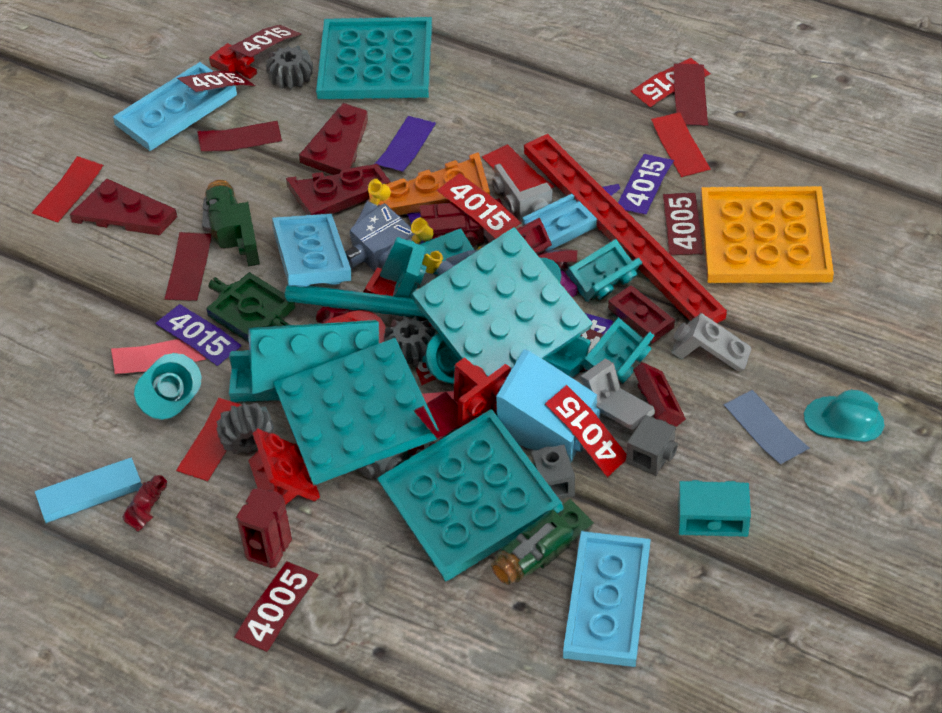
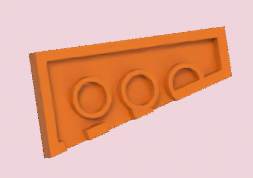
M479 152L469 155V160L458 163L456 160L445 164L444 169L432 173L429 169L418 173L415 179L407 181L402 178L385 184L390 188L391 194L385 201H380L379 205L385 203L397 215L420 212V206L452 203L436 190L459 173L490 195ZM368 191L369 200H371L373 195H371Z

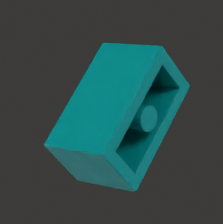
M700 480L679 482V535L748 537L751 521L749 483L735 481L703 482Z

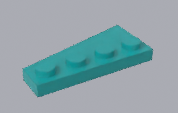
M368 320L248 328L250 392L253 395L275 388L273 382L379 344V322Z

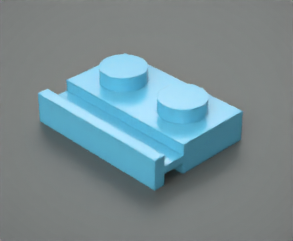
M573 194L522 218V226L537 218L541 219L552 243V246L545 249L546 251L552 250L597 227V218L580 201L577 202Z

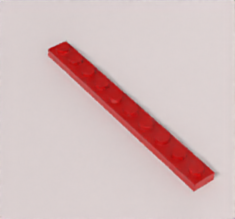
M548 133L524 144V154L566 196L573 194L574 199L577 202L580 201L597 218V228L611 242L616 239L632 261L640 258L643 263L638 269L689 321L693 320L700 313L716 323L726 319L727 310Z

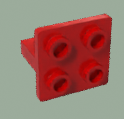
M465 357L455 364L454 401L458 404L457 429L491 409L497 415L496 396L511 372L510 366L504 364L487 377L481 367L473 365Z
M256 429L253 432L258 452L248 461L257 488L265 491L273 490L279 493L284 498L285 505L297 495L314 502L320 498L319 491L316 485L313 486L298 445L283 440L274 433L270 434L261 429Z

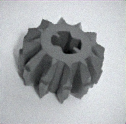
M289 45L283 49L277 47V51L269 53V58L266 60V72L273 85H278L280 89L289 87L292 90L294 86L302 87L303 82H310V77L313 74V61H311L308 50H301L299 45L294 48H290Z
M404 315L401 322L392 320L391 327L385 328L384 342L396 338L407 363L413 364L417 369L419 362H422V358L426 355L428 343L437 334L435 329L429 326L428 320L420 321L417 315L413 319H407Z
M244 402L239 407L231 406V411L222 412L221 418L217 421V433L224 450L232 451L233 454L240 452L248 454L252 450L258 451L253 432L256 429H261L270 434L274 433V425L270 413L266 407L259 406L258 403L246 405Z

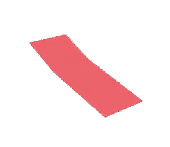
M180 339L141 347L111 349L115 374L146 372L156 360L171 353L184 354L194 362L206 360L205 356Z

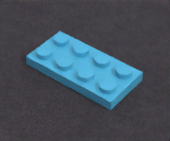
M199 62L113 116L114 123L118 128L151 151L237 95L236 87L232 85L196 92L177 79L184 76L213 72V70Z
M332 214L272 218L273 232L289 286L307 287L318 283L336 285L344 281H351V268Z
M581 531L563 647L564 659L636 667L651 539Z

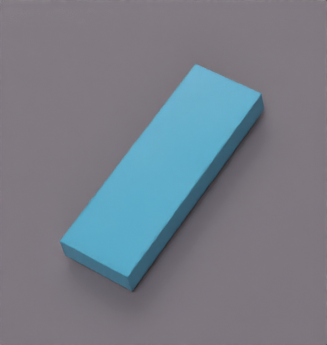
M131 457L37 490L35 494L45 523L138 491L142 483Z

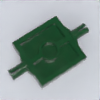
M251 272L230 285L225 284L216 277L210 280L209 289L218 293L219 296L206 308L208 317L248 343V328L290 325L282 319L295 309V302H288L283 292Z

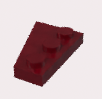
M342 103L299 154L300 163L332 175L340 174L342 169L352 168L357 158L358 145L362 141L368 122L367 110Z
M378 164L342 169L340 174L324 176L323 172L312 174L313 178L297 180L296 176L286 178L287 187L307 215L333 214L368 200V185L373 179H378L382 185L391 183Z
M105 179L69 214L72 223L82 224L83 221L96 222L98 227L105 228L109 224L124 226L126 231L159 236L178 217L175 208L109 179Z

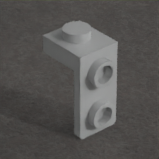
M494 165L493 188L497 194H501L504 198L507 210L510 213H514L520 222H522L523 217L552 203V189L548 183L520 192L502 165Z
M700 313L688 324L682 323L678 327L673 337L676 341L671 353L683 359L697 347L701 346L736 371L741 372L746 367L751 347Z
M604 359L581 375L583 385L597 394V408L600 409V412L628 429L633 430L639 426L645 415L651 417L655 414L652 405L620 388L614 363Z

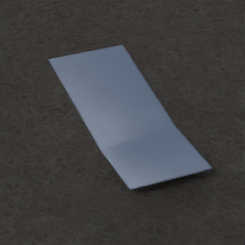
M753 390L723 404L753 439L780 465L810 449L809 446L783 424Z

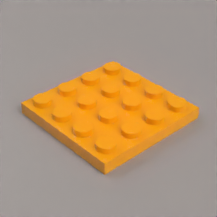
M822 186L701 187L707 283L833 282L834 271Z

